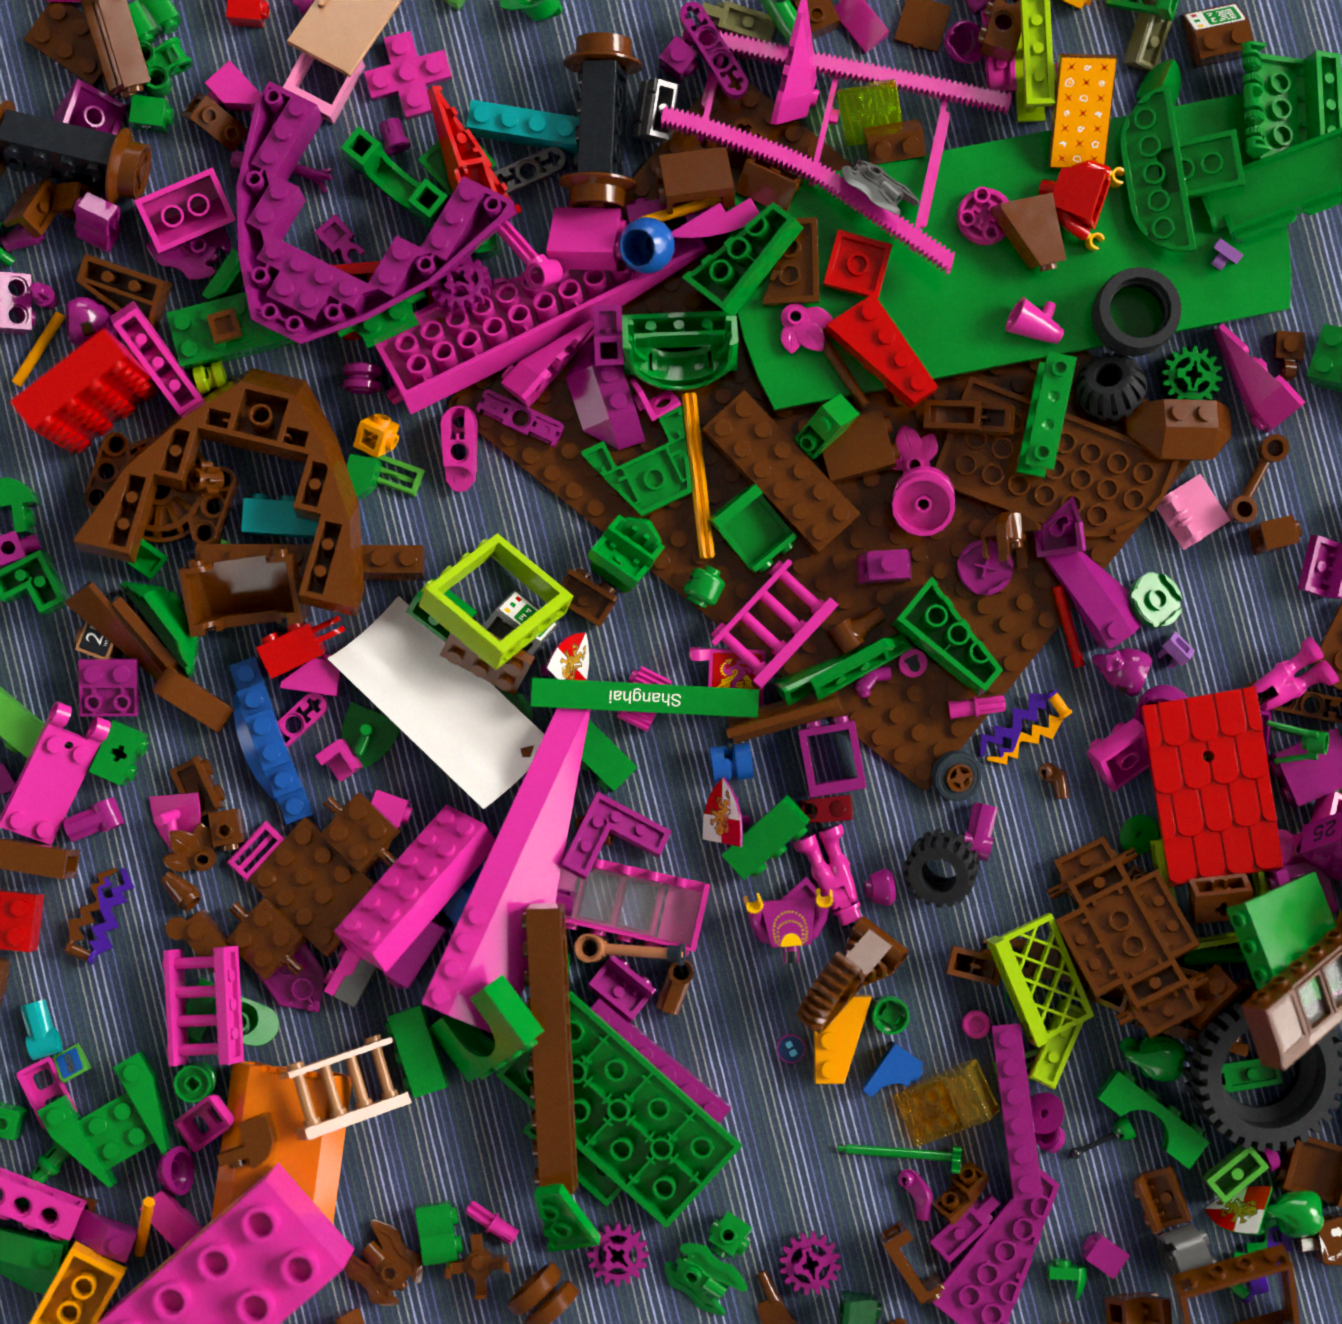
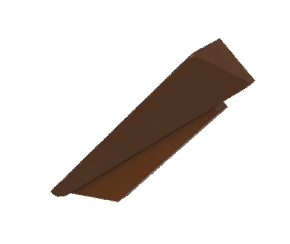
M89 581L66 600L65 603L69 608L128 657L138 658V665L157 681L168 666L188 677L176 659L121 596L117 595L109 601L92 581Z

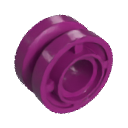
M353 362L343 365V374L347 375L348 379L342 381V389L355 394H374L382 391V383L377 381V378L383 374L382 367L366 362Z

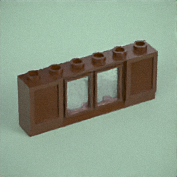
M1342 922L1331 931H1328L1322 939L1313 946H1310L1304 954L1295 961H1292L1286 969L1273 977L1268 984L1255 992L1250 999L1241 1005L1261 1065L1280 1070L1287 1069L1342 1021Z

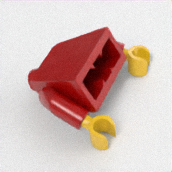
M1086 160L1074 164L1070 168H1062L1057 182L1043 179L1039 187V195L1052 193L1058 222L1073 236L1081 241L1085 240V246L1088 250L1096 251L1099 248L1092 243V239L1094 237L1102 242L1104 241V235L1099 232L1091 234L1090 229L1095 230L1109 186L1117 188L1124 183L1117 180L1115 175L1121 177L1125 172L1122 167L1111 170L1107 165L1093 160Z

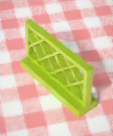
M1052 913L1042 915L1001 936L995 935L986 940L1029 1043L1040 1047L1048 1043L1047 1039L1094 1017ZM1047 922L1050 928L1047 942L1034 938L1038 926ZM1019 935L1027 938L1022 954L1014 952L1009 940ZM1033 941L1045 945L1039 961L1027 957ZM1050 948L1057 949L1060 952L1061 958L1057 968L1045 963ZM1025 960L1038 964L1032 980L1023 976L1022 968ZM1043 967L1056 971L1050 987L1038 982ZM1061 973L1068 975L1072 981L1068 993L1056 989ZM1036 985L1048 989L1043 1006L1035 1003L1032 996ZM1054 992L1066 996L1061 1012L1049 1008ZM1072 999L1080 1001L1084 1010L1083 1013L1075 1017L1066 1015ZM1047 1011L1059 1015L1055 1027L1046 1031L1043 1021Z

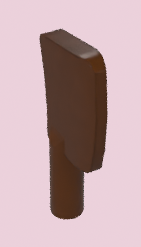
M762 1270L758 1272L756 1276L767 1299L759 1302L757 1305L762 1324H798L788 1311L780 1294L777 1293L767 1271Z

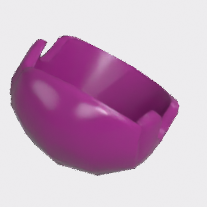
M968 20L956 22L946 32L944 48L951 60L960 64H970L978 62L984 56L979 54L981 43L977 42L980 29L976 23Z

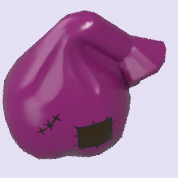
M77 297L66 304L67 340L80 347L103 328L117 339L119 333L113 326L110 318L116 311L104 303L89 297Z
M1126 648L1119 651L1114 650L1108 654H1096L1093 656L1092 662L1113 688L1124 695L1137 697L1143 688L1152 659L1143 651Z

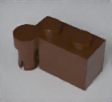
M207 910L199 911L190 919L174 917L167 922L165 927L166 933L171 939L181 940L184 938L198 957L213 956V948L230 946L226 942L227 936ZM208 968L211 974L215 973L214 968Z

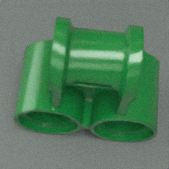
M178 37L170 38L156 48H153L146 41H139L142 53L151 55L145 61L151 80L146 84L147 89L154 97H166L172 90L170 78L188 70L193 65V61L184 53L180 46L181 40ZM156 77L165 78L161 85L154 86L151 84Z

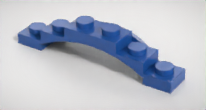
M254 656L230 665L229 668L236 685L234 694L236 731L243 754L252 773L265 792L280 806L286 825L302 820L304 817L315 815L281 733L258 658Z

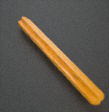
M689 392L682 394L681 399L699 557L701 559H710L714 557L715 553L711 522L708 520L710 518L697 395L696 393Z

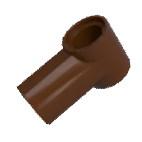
M686 957L684 964L689 968L688 975L683 978L675 976L673 969L678 963L671 962L655 1005L656 1008L669 1014L679 1015L689 984L694 976L693 963Z

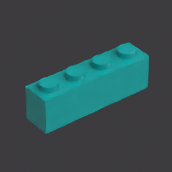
M471 100L466 128H469L474 137L539 148L558 147L562 151L578 153L579 151L575 130L576 126L580 125V117Z
M252 494L251 498H243L241 532L245 535L314 539L319 523L296 517L293 508L295 496L282 495L280 500H269V495Z

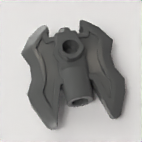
M857 160L853 169L850 166L842 167V175L849 185L859 189L868 196L871 202L893 214H900V209L896 205L901 199L915 206L920 205L918 198L906 185L893 179L880 166Z

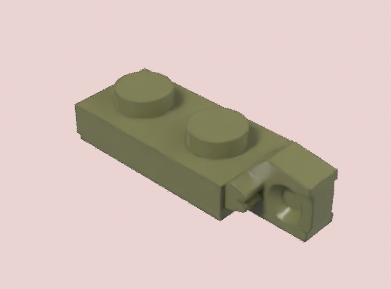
M728 1L725 3L718 2L717 6L703 2L702 7L718 31L727 32V34L732 33L734 36L738 34V37L743 35L744 39L749 36V40L754 37L755 41L760 39V42L765 40L766 44L772 41L776 25L768 14Z

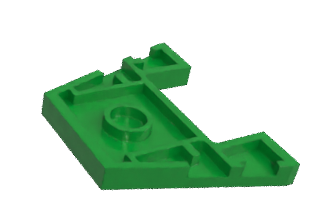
M681 406L658 418L669 442L627 463L616 466L604 441L581 451L583 458L641 517L692 494Z

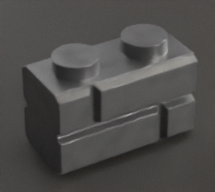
M656 78L640 81L634 118L635 125H633L632 131L633 138L653 143L670 141L671 127L667 130L666 125L661 128V116L666 105L668 109L673 107L675 111L679 85Z

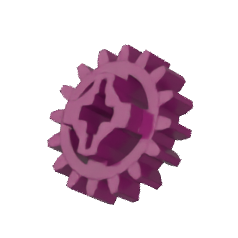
M469 256L450 274L429 287L435 303L439 302L442 310L448 306L450 313H454L456 308H460L461 313L465 314L467 307L474 311L476 310L475 303H485L483 295H490L489 286H492L487 267H482L479 259L473 263L471 256Z
M616 1222L614 1229H611L608 1223L605 1224L604 1233L597 1230L601 1235L599 1246H592L594 1250L587 1251V1257L594 1258V1260L589 1262L588 1266L589 1268L597 1267L595 1277L598 1278L603 1274L605 1276L604 1284H608L611 1279H614L616 1287H619L620 1280L624 1279L629 1285L631 1284L630 1276L634 1275L636 1278H639L641 1274L638 1268L646 1269L647 1263L642 1260V1258L649 1257V1251L642 1250L647 1245V1241L638 1240L641 1231L637 1230L632 1233L631 1224H628L625 1229L621 1228L620 1222ZM620 1235L625 1238L623 1240H613L611 1236ZM600 1246L606 1251V1257L602 1262L599 1259ZM634 1246L637 1250V1258L635 1263L633 1262V1259L629 1256V1252L633 1249ZM612 1249H615L616 1251H619L620 1249L624 1250V1259H621L620 1257H616L615 1259L612 1258ZM613 1268H622L624 1271L612 1272L611 1270Z
M813 1230L810 1233V1237H806L804 1232L801 1231L799 1240L791 1236L790 1241L792 1245L790 1247L787 1245L782 1246V1249L787 1254L779 1256V1261L785 1263L784 1266L779 1268L780 1273H788L784 1281L786 1284L793 1281V1290L795 1292L800 1287H803L804 1294L808 1295L810 1289L814 1288L818 1295L820 1294V1286L823 1285L826 1289H830L829 1279L837 1281V1275L833 1271L841 1270V1265L834 1262V1260L839 1259L840 1254L839 1252H832L835 1248V1243L830 1242L826 1244L827 1236L825 1234L818 1239ZM810 1244L821 1247L825 1252L813 1250ZM801 1248L799 1256L796 1259H792L794 1252ZM807 1251L812 1260L815 1261L813 1263V1274H811L810 1269L805 1264ZM828 1266L825 1274L819 1278L822 1268ZM795 1273H802L809 1278V1281L798 1278Z

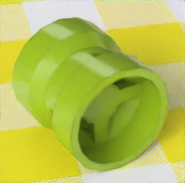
M221 361L212 362L208 367H193L195 383L200 394L209 393L211 389L220 388L228 383Z

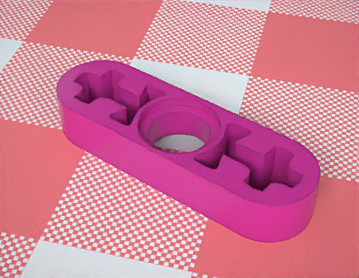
M318 693L307 694L278 720L283 734L290 737V740L287 742L284 738L287 749L325 715L328 709V702L323 695ZM310 699L314 701L320 699L321 703L318 706L321 710L319 712L311 711L307 715L311 720L307 723L306 718L298 713L297 710L301 708L305 712L310 707L308 703ZM290 717H298L301 721V729L296 733H290L286 728V722Z

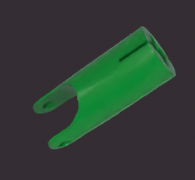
M759 0L787 43L790 44L797 11L789 0H778L779 3H775L772 0Z

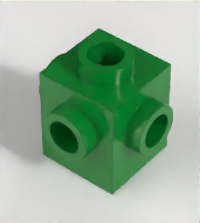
M727 1211L721 1221L715 1220L707 1233L711 1236L709 1238V1244L713 1246L711 1251L724 1260L727 1256L733 1260L737 1254L741 1257L750 1244L747 1238L752 1232V1227ZM727 1235L734 1237L731 1241L724 1240Z

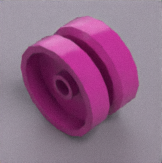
M930 466L914 467L903 473L896 482L892 499L893 515L899 526L908 533L918 536L934 535L944 530L952 520L955 511L954 486L946 474ZM922 499H926L928 502L922 503Z

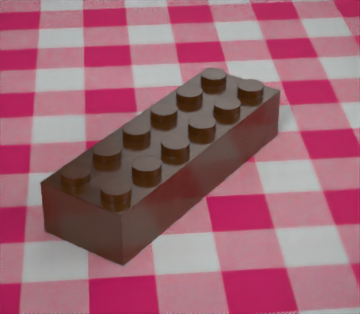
M745 390L703 427L702 433L750 484L754 483L761 489L762 495L816 555L822 552L861 514Z

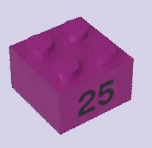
M1342 811L1303 825L1300 854L1336 881L1342 880Z

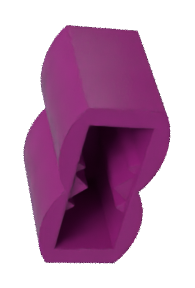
M87 192L83 198L80 197L76 201L74 206V213H76L74 229H76L77 238L109 253L120 235V224L118 223L120 208Z

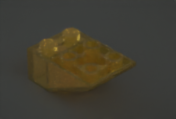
M976 1058L953 1066L892 1095L916 1147L990 1121L1000 1110Z

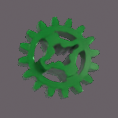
M1193 346L1190 352H1188L1186 347H1182L1180 355L1174 351L1170 355L1171 360H1166L1163 363L1167 370L1160 373L1161 377L1166 378L1161 387L1169 388L1166 397L1174 395L1175 399L1180 400L1213 399L1210 392L1214 394L1219 392L1220 389L1215 384L1223 381L1222 377L1216 376V373L1222 369L1221 366L1214 367L1213 365L1217 359L1216 356L1209 359L1206 357L1208 350L1205 349L1203 352L1198 353L1197 346ZM1187 359L1185 368L1175 369L1180 361ZM1200 363H1202L1205 366L1207 371H1205V369L1200 365ZM1190 371L1192 372V376L1196 377V380H1194L1193 382H1191L1190 377L1186 376V374ZM1175 383H1178V385L1182 388V391L1176 386ZM1198 385H1207L1203 392L1196 394Z

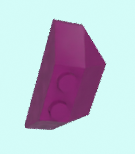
M594 341L584 344L566 375V381L583 431L600 441H604L617 450L644 443L645 438L622 365L595 366Z

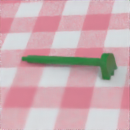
M854 1144L838 1145V1151L846 1152V1154L951 1162V1173L960 1174L961 1146L952 1145L951 1152Z

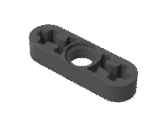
M549 147L496 170L494 174L497 178L503 177L504 180H509L513 178L511 172L515 171L519 184L515 185L514 179L507 183L508 190L506 192L510 196L561 173L566 166L565 154L558 147ZM553 155L555 158H561L558 160V166L553 167L552 164L543 166L544 173H541L540 166L536 162L540 159L543 165L549 161L548 156ZM525 165H531L536 169V174L531 179H524L520 175L521 168Z

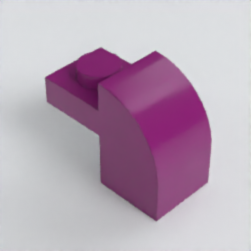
M621 304L593 305L595 366L624 364Z

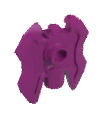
M217 228L159 254L154 243L149 242L147 244V250L156 262L162 266L174 267L182 271L188 279H204L216 274L214 268L208 267V265L219 261V249L223 250L224 253H230L232 248L230 238L224 228Z

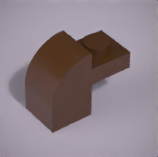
M270 1112L243 1120L238 1124L244 1145L222 1151L218 1154L217 1158L220 1167L229 1164L230 1169L246 1164V1159L248 1158L251 1169H254L272 1154L276 1145L277 1134Z
M1131 1292L1105 1297L1107 1324H1173L1170 1298L1160 1297L1156 1292Z

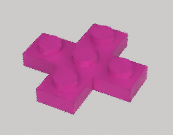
M410 31L385 37L384 42L391 64L364 71L372 101L399 94L406 120L432 113L426 86L452 79L445 50L418 57Z

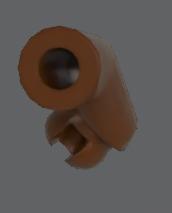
M1043 763L1038 768V776L1054 786L1055 799L1070 798L1066 773L1052 763Z

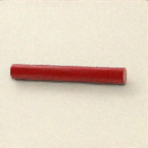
M1063 584L1052 587L1074 668L1085 666L1084 658Z

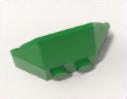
M127 581L119 584L189 678H191L195 674L201 636H190L187 615L180 608L184 603L173 590L168 593L165 587Z

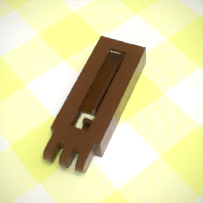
M982 937L981 943L987 945L986 940L989 938ZM1018 938L1009 940L1012 949L1023 951L1027 941ZM1033 941L1029 950L1030 958L1039 961L1045 945ZM1065 945L1080 983L1084 984L1085 977L1070 949ZM980 948V952L992 955L990 949ZM1050 948L1045 963L1057 968L1061 958L1059 950ZM1029 961V964H1024L1022 968L1023 976L1033 977L1038 964ZM1043 967L1040 978L1053 980L1056 971ZM1061 973L1059 981L1072 983L1068 975Z

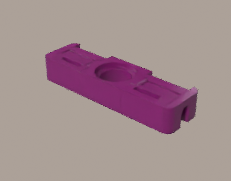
M489 389L484 391L482 400L476 408L478 414L483 411L484 415L502 422L503 426L527 437L531 433L530 436L547 444L551 443V448L556 447L564 431V426L561 422ZM518 411H523L528 415V422L523 426H516L512 421L513 415Z

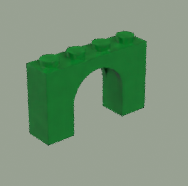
M358 126L341 146L349 166L432 230L449 201L448 196L426 178L420 184L410 177L386 155L380 142Z
M503 974L470 998L490 1026L494 1040L484 1035L478 1027L447 1014L429 1027L468 1083L477 1077L481 1081L494 1071H498L508 1062L510 1063L522 1053L527 1052L538 1043L535 1038L544 1031Z

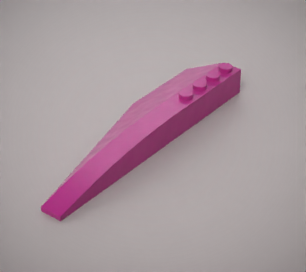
M674 237L675 251L671 261L662 270L653 274L637 273L628 268L622 259H619L617 270L562 269L563 276L560 282L538 289L532 288L527 283L525 271L521 272L522 275L505 279L504 276L493 279L494 283H492V286H489L490 295H483L484 304L475 303L476 310L473 311L470 307H467L465 314H462L460 308H456L454 313H450L448 306L442 310L439 302L433 303L414 312L419 325L374 346L409 413L413 414L530 356L593 318V305L621 304L623 306L707 252V247L700 237ZM446 317V323L436 321V318Z
M556 709L422 1004L492 1033L490 1026L470 998L502 974L518 996L521 997L525 988V969H529L528 958H524L523 943L527 941V929L523 930L522 913L526 912V908L530 904L555 903L561 874L560 865L565 852L591 709Z

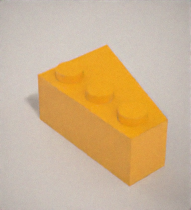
M856 994L821 1035L813 1030L814 1082L816 1084L845 1083L870 1005L871 995Z

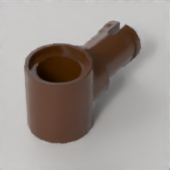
M877 606L858 619L853 618L850 620V618H847L828 632L845 655L863 643L864 638L867 637L866 633L884 622L886 617Z

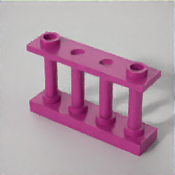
M789 559L784 564L779 561L768 572L772 577L727 625L721 623L711 634L714 637L711 641L714 647L722 641L754 670L753 674L756 678L752 682L759 689L771 679L838 606L831 597L826 602L822 599L819 601L787 571L793 563ZM778 579L811 608L810 612L813 616L807 623L803 620L799 621L768 592ZM759 599L792 629L791 633L795 636L788 643L783 640L780 642L748 612ZM740 620L773 650L771 653L775 657L769 664L765 661L760 662L729 633Z
M238 946L213 948L214 955L208 957L184 958L183 949L163 951L162 968L165 977L168 1038L166 1053L169 1059V1066L189 1063V1056L218 1055L219 1065L244 1061ZM214 968L215 985L185 986L184 969ZM215 997L217 1013L187 1015L186 998ZM217 1026L218 1043L188 1044L187 1027Z

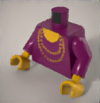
M817 888L815 891L816 903L813 897L762 901L759 893H756L757 900L750 903L747 896H744L743 900L748 910L750 927L759 939L764 943H768L771 948L782 947L783 963L800 962L799 946L811 945L812 940L819 936L827 920L829 906L833 903L831 889L828 896L822 897L820 896V888Z

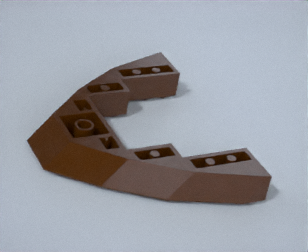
M250 368L205 396L203 400L181 414L138 451L73 539L79 551L135 564L158 485L186 491L188 476L193 469L201 440L205 439L305 463L293 508L297 518L318 522L319 524L298 594L302 604L358 617L365 591L359 502L337 437L306 380L256 368Z

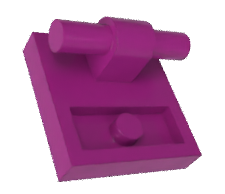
M138 658L78 660L80 717L139 715L141 693H138Z

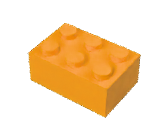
M75 1241L30 1324H96L127 1267Z

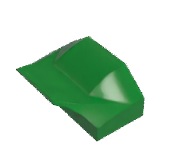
M235 249L231 250L202 293L206 301L209 302L238 294L243 287L244 281L238 251Z

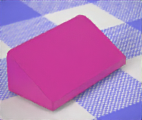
M841 0L834 7L840 18V23L865 54L887 38L889 30L865 0Z

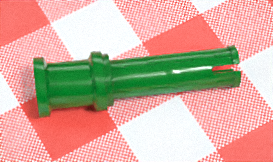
M54 1140L55 1144L47 1153L41 1154L38 1157L36 1167L27 1178L44 1184L50 1176L57 1175L61 1171V1165L69 1156H73ZM17 1198V1203L21 1207H24L28 1202L26 1198Z

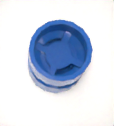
M749 743L734 744L732 749H728L726 746L710 747L714 783H718L724 777L727 782L732 777H735L737 780L754 778Z

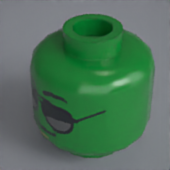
M705 565L704 569L694 568L683 588L687 595L686 600L706 609L707 605L714 606L725 587V582L719 577L721 572L708 565Z

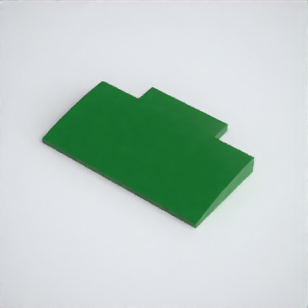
M570 991L578 1182L606 1207L624 1190L667 1229L738 1152L743 1144ZM531 1048L510 1063L508 1062L497 1072L496 1076L535 1110V1100L530 1098V1085L534 1083V1072L529 1071V1055L533 1054ZM530 1120L522 1131L534 1140L537 1139L536 1129L532 1128Z

